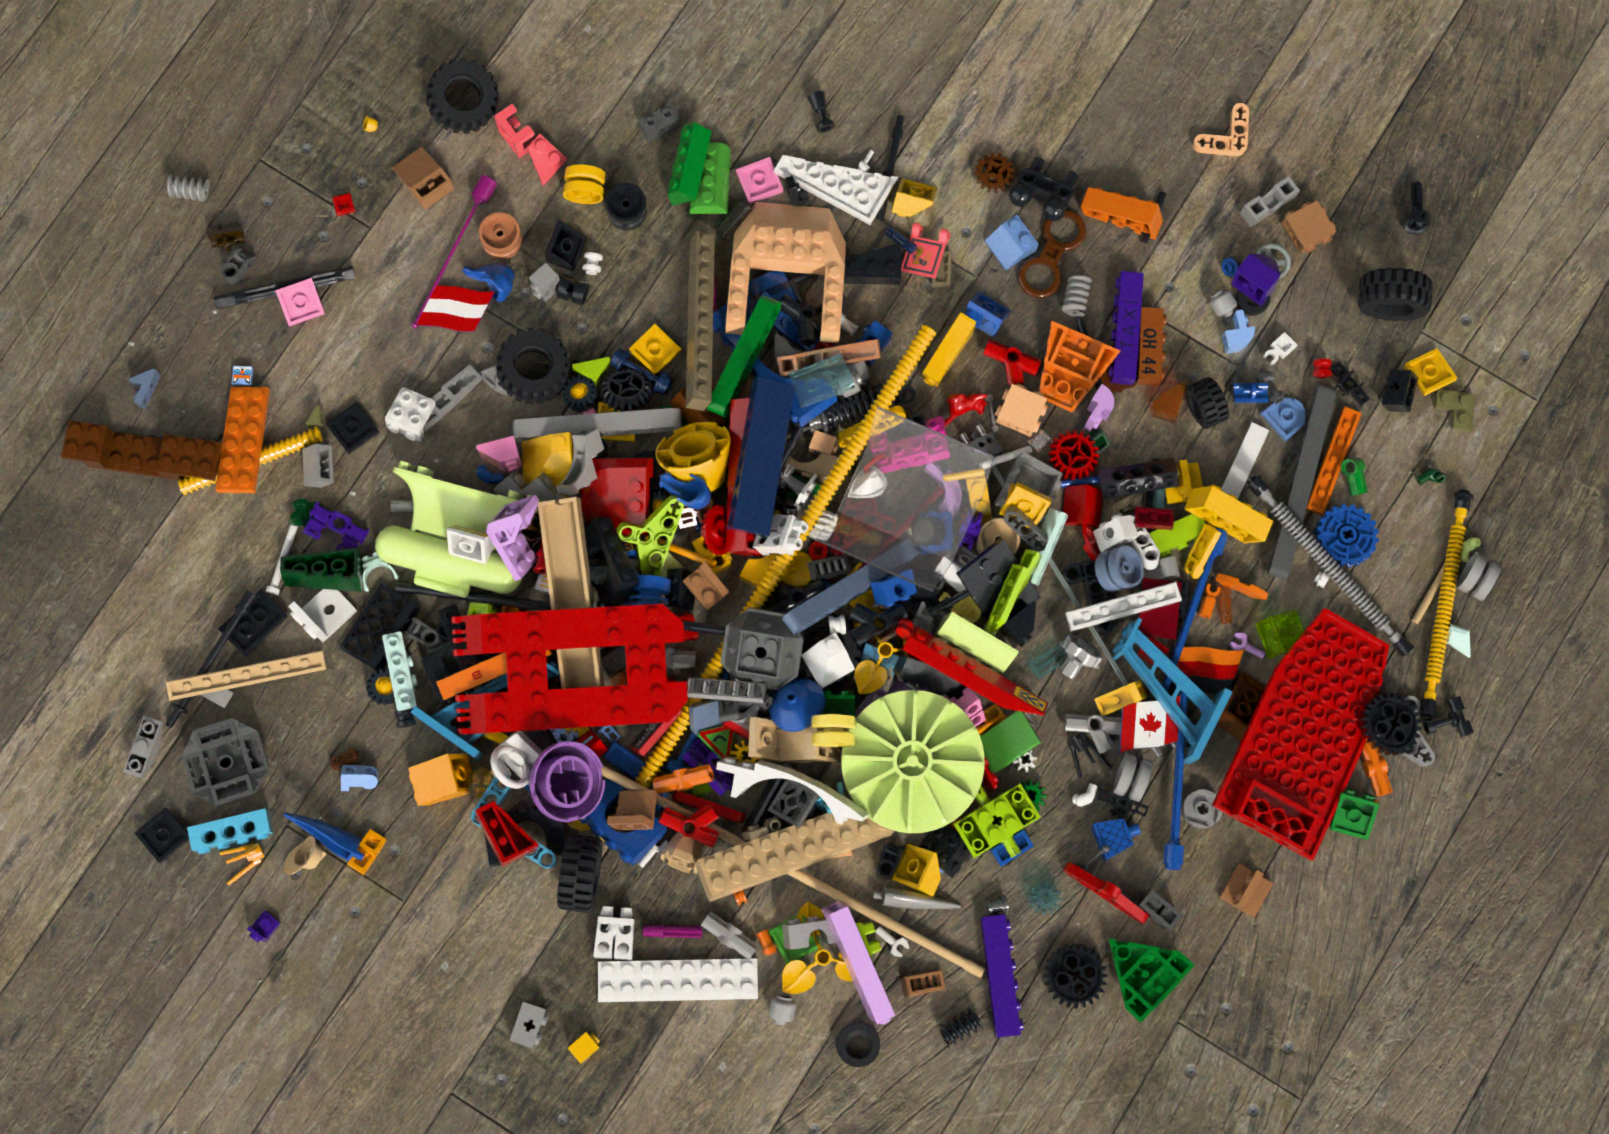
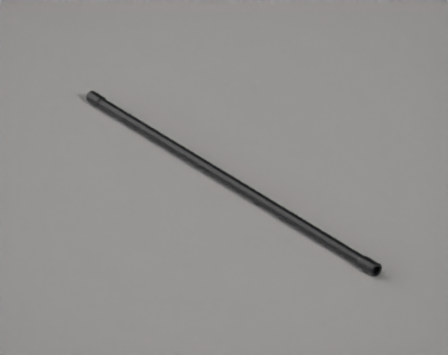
M397 581L395 585V592L420 594L538 611L551 610V603L470 591L468 596L463 598L410 582ZM681 620L686 631L725 636L726 626Z

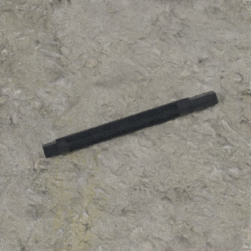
M353 266L218 295L214 296V303L216 309L275 297L277 296L276 290L310 278L313 279L315 287L338 283L355 278V271Z

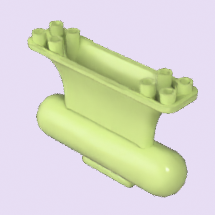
M400 461L398 468H393V473L404 479L411 490L413 497L412 524L410 529L400 526H388L379 532L375 540V549L380 559L389 564L415 570L414 583L416 585L463 598L468 596L471 586L500 594H508L516 590L522 579L514 580L495 546L486 564L450 555L447 528L459 525L486 532L488 523L504 505L523 499L525 495L509 490L507 497L493 495L433 479L434 471L418 466L415 473L416 466ZM538 505L534 514H539Z

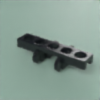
M1340 362L1330 368L1340 380L1337 381L1336 387L1339 386L1344 392L1343 396L1351 394L1360 406L1370 400L1361 388L1364 383L1362 382L1360 385H1357L1350 377L1354 373L1353 370L1348 373ZM1335 367H1340L1341 372L1339 373ZM1347 381H1351L1353 387H1348L1346 385ZM1359 396H1364L1365 401L1363 402Z
M1100 789L1097 800L1113 806V809H1110L1111 816L1116 814L1121 816L1122 819L1128 818L1127 812H1133L1146 817L1149 808L1147 805ZM1102 793L1108 795L1107 800L1101 798ZM1121 799H1125L1127 801L1126 806L1120 805ZM1133 804L1136 805L1134 810L1131 809ZM1116 806L1125 809L1124 813L1115 810ZM1139 806L1145 808L1144 813L1138 811Z

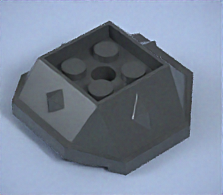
M749 607L726 625L721 664L735 681L766 683V689L778 690L798 677L804 636L801 632L794 635L783 622L782 618L787 613ZM757 648H765L767 654L760 655Z
M233 718L193 730L182 754L192 794L216 806L256 793L270 771L260 733ZM230 758L231 765L228 768H224V760Z

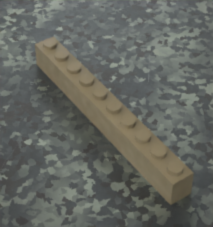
M697 231L690 241L686 408L704 411L710 404L712 395L715 234Z

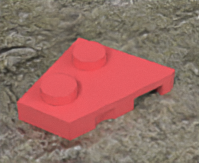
M541 134L527 147L535 170H537L540 177V182L544 186L567 161V158Z

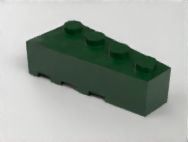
M358 548L282 556L280 559V573L285 586L362 592V560Z

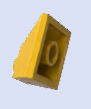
M902 178L892 212L898 216L910 217L933 204L938 187Z
M907 844L891 880L933 897L941 880L937 854Z

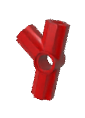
M991 339L988 340L983 352L984 356L1005 365L1008 387H1011L1012 384L1024 385L1023 372L1035 376L1041 360L1020 352L1018 348H1010ZM1013 354L1017 360L1010 361L1007 355Z
M709 803L689 817L665 807L658 822L682 833L685 837H690L713 848L720 833L707 826L719 818ZM686 823H693L695 829L692 832H686L683 828Z

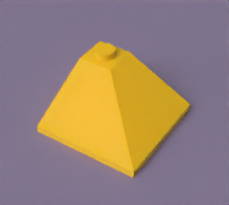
M572 433L549 434L522 441V468L526 485L543 472L553 480L555 487L563 481L570 470L573 460L574 445Z

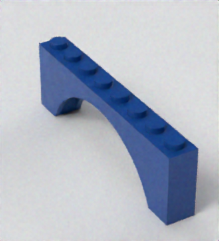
M749 294L747 298L745 327L755 309L753 307L755 301ZM726 303L713 313V332L721 335L722 342L726 346L730 345L733 353L741 335L725 334L728 305ZM758 357L751 369L755 374V379L762 377L795 386L790 420L794 424L797 422L800 427H803L837 402L836 392L824 379L817 381L791 380L772 372Z

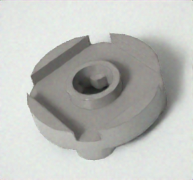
M1206 789L1190 793L1185 798L1182 806L1184 820L1198 829H1206L1216 824L1222 816L1221 811L1211 806L1216 794ZM1202 804H1204L1205 809H1207V812H1203V814H1200L1199 810H1197V807H1200Z

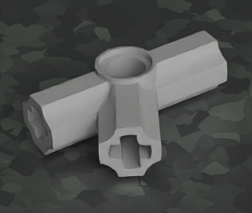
M1065 714L1064 731L1089 733L1098 753L1102 754L1115 747L1109 734L1120 735L1121 718ZM1092 719L1098 723L1096 730L1090 727Z

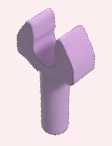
M1234 634V637L1241 641V645L1230 642L1229 645L1233 651L1246 650L1263 659L1266 652L1249 644L1246 634Z

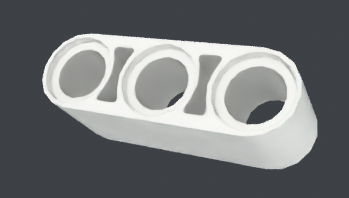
M1136 527L1139 536L1128 543L1140 556L1145 569H1155L1159 563L1160 551L1146 528ZM1138 541H1143L1145 544H1139ZM1148 556H1152V557H1154L1155 559H1152V560H1151V559H1148L1147 557H1148Z

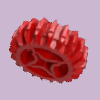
M1075 429L1071 435L1066 430L1065 436L1060 433L1058 438L1053 439L1054 444L1049 446L1052 450L1048 452V456L1052 457L1049 459V463H1055L1052 468H1058L1059 472L1064 473V479L1070 475L1071 480H1074L1075 475H1077V478L1081 480L1083 475L1088 477L1089 471L1093 472L1095 470L1093 466L1098 465V461L1095 459H1098L1100 455L1095 452L1099 448L1092 446L1096 442L1095 440L1089 441L1090 435H1087L1086 438L1083 437V431L1077 435ZM1075 442L1072 447H1061L1065 443ZM1081 445L1086 449L1088 456L1081 451ZM1075 448H1076V452H1075V453H1076V457H1075V458L1073 459V461L1071 462L1072 452H1074V450H1075ZM1059 454L1067 460V465L1061 461ZM1075 463H1086L1083 467L1072 468Z

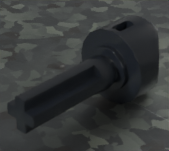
M1419 181L1411 183V211L1404 216L1405 230L1413 235H1419L1430 225V213L1423 210L1422 184Z

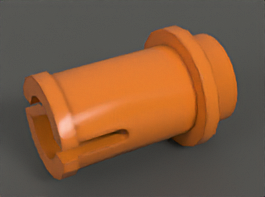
M768 929L756 934L763 948V954L765 953L766 956H770L777 952V945H774Z

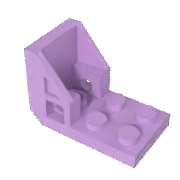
M536 494L504 505L488 523L486 530L487 535L515 581L522 579L537 561L535 553L520 531L531 524L539 503Z

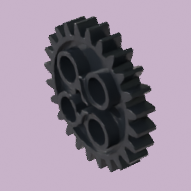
M1389 692L1383 695L1379 694L1376 698L1370 699L1371 703L1365 704L1368 710L1361 711L1365 717L1360 718V721L1364 722V725L1360 726V728L1366 731L1362 736H1368L1369 738L1366 743L1372 742L1371 748L1375 749L1378 747V753L1385 751L1386 756L1391 755V753L1393 756L1399 755V753H1406V750L1412 749L1411 745L1417 744L1415 739L1421 737L1416 733L1422 730L1421 727L1417 726V723L1422 722V720L1416 719V716L1420 713H1414L1413 710L1416 706H1409L1410 699L1403 701L1404 695L1397 697V693L1390 695ZM1384 707L1387 709V715L1384 713ZM1401 716L1404 718V723L1401 721ZM1377 725L1381 727V733L1378 731ZM1394 733L1397 734L1398 741L1395 739Z
M1076 943L1072 944V949L1066 944L1064 946L1065 951L1059 947L1057 948L1059 954L1057 955L1052 952L1051 955L1054 959L1046 960L1050 966L1043 967V969L1048 971V974L1042 975L1044 978H1048L1044 985H1050L1051 988L1047 993L1054 992L1052 999L1054 1000L1059 997L1060 1005L1066 1001L1067 1008L1071 1006V1003H1073L1075 1009L1078 1008L1079 1003L1084 1008L1086 1007V1001L1089 1004H1093L1092 997L1097 1000L1099 999L1097 992L1104 993L1101 985H1107V983L1102 981V978L1108 977V975L1103 974L1102 970H1105L1107 967L1100 966L1103 959L1097 960L1098 952L1091 954V947L1085 951L1084 944H1081L1079 949H1077ZM1068 957H1073L1076 960V965L1073 968L1066 964ZM1062 966L1071 973L1077 971V976L1089 981L1091 985L1088 986L1079 979L1073 981V976L1060 970L1059 967ZM1087 966L1093 970L1091 978L1084 975V969ZM1059 974H1063L1066 977L1065 985H1060L1057 982ZM1077 984H1081L1084 988L1082 995H1077L1074 991Z

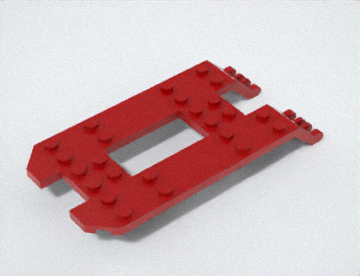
M663 604L491 613L451 617L452 624L466 622L465 630H452V635L466 634V637L452 638V642H467V649H454L453 656L506 653L508 692L455 695L456 702L470 701V708L456 709V713L470 712V716L456 717V721L465 722V720H471V728H458L457 735L670 722L688 701L687 681L667 683L665 643L684 642L683 622ZM625 646L627 685L548 690L546 650Z

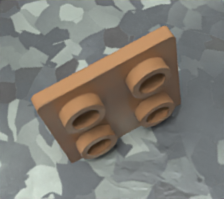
M655 790L620 791L617 814L615 816H608L607 824L616 830L653 829L657 792Z

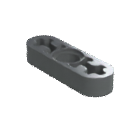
M1012 506L1007 508L1004 515L1005 523L1032 549L1036 551L1045 550L1048 536L1018 507ZM1029 526L1032 530L1024 532L1021 527Z

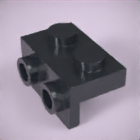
M684 568L668 569L667 579L671 580L670 594L665 595V598L669 600V604L666 607H677L687 611L694 610L695 597L682 582L693 571Z

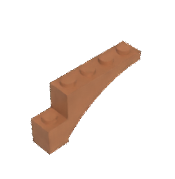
M879 339L784 355L777 357L780 376H786L882 357Z

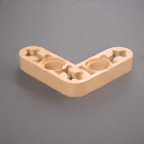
M1237 103L1233 107L1230 120V136L1199 134L1193 142L1194 150L1207 154L1243 155L1248 145L1249 108L1247 105ZM1238 109H1241V112L1243 113L1241 116V120H1238ZM1242 126L1244 132L1239 134L1234 130V127ZM1238 139H1240V150H1237V147L1235 146L1237 144ZM1200 140H1203L1204 147H1201ZM1222 141L1225 144V148L1218 149L1215 143Z

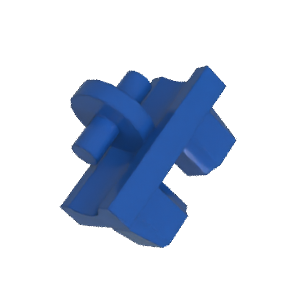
M1234 383V403H1268V383Z

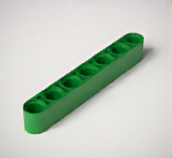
M764 295L760 297L711 395V402L707 406L708 411L723 417L729 415L731 400L737 399L781 310L780 301Z

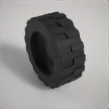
M860 1022L845 1026L840 1031L836 1042L837 1053L843 1062L853 1067H863L872 1063L878 1056L881 1047L880 1038L873 1027ZM854 1035H862L868 1041V1048L861 1055L853 1054L848 1047L849 1040Z

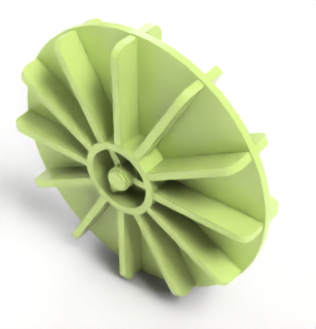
M906 690L888 694L867 706L855 719V727L848 731L855 735V745L843 747L842 773L846 788L854 803L869 814L868 818L885 828L903 833H924L937 830L961 816L973 802L979 791L985 766L984 750L980 735L968 715L959 706L943 696L920 690Z

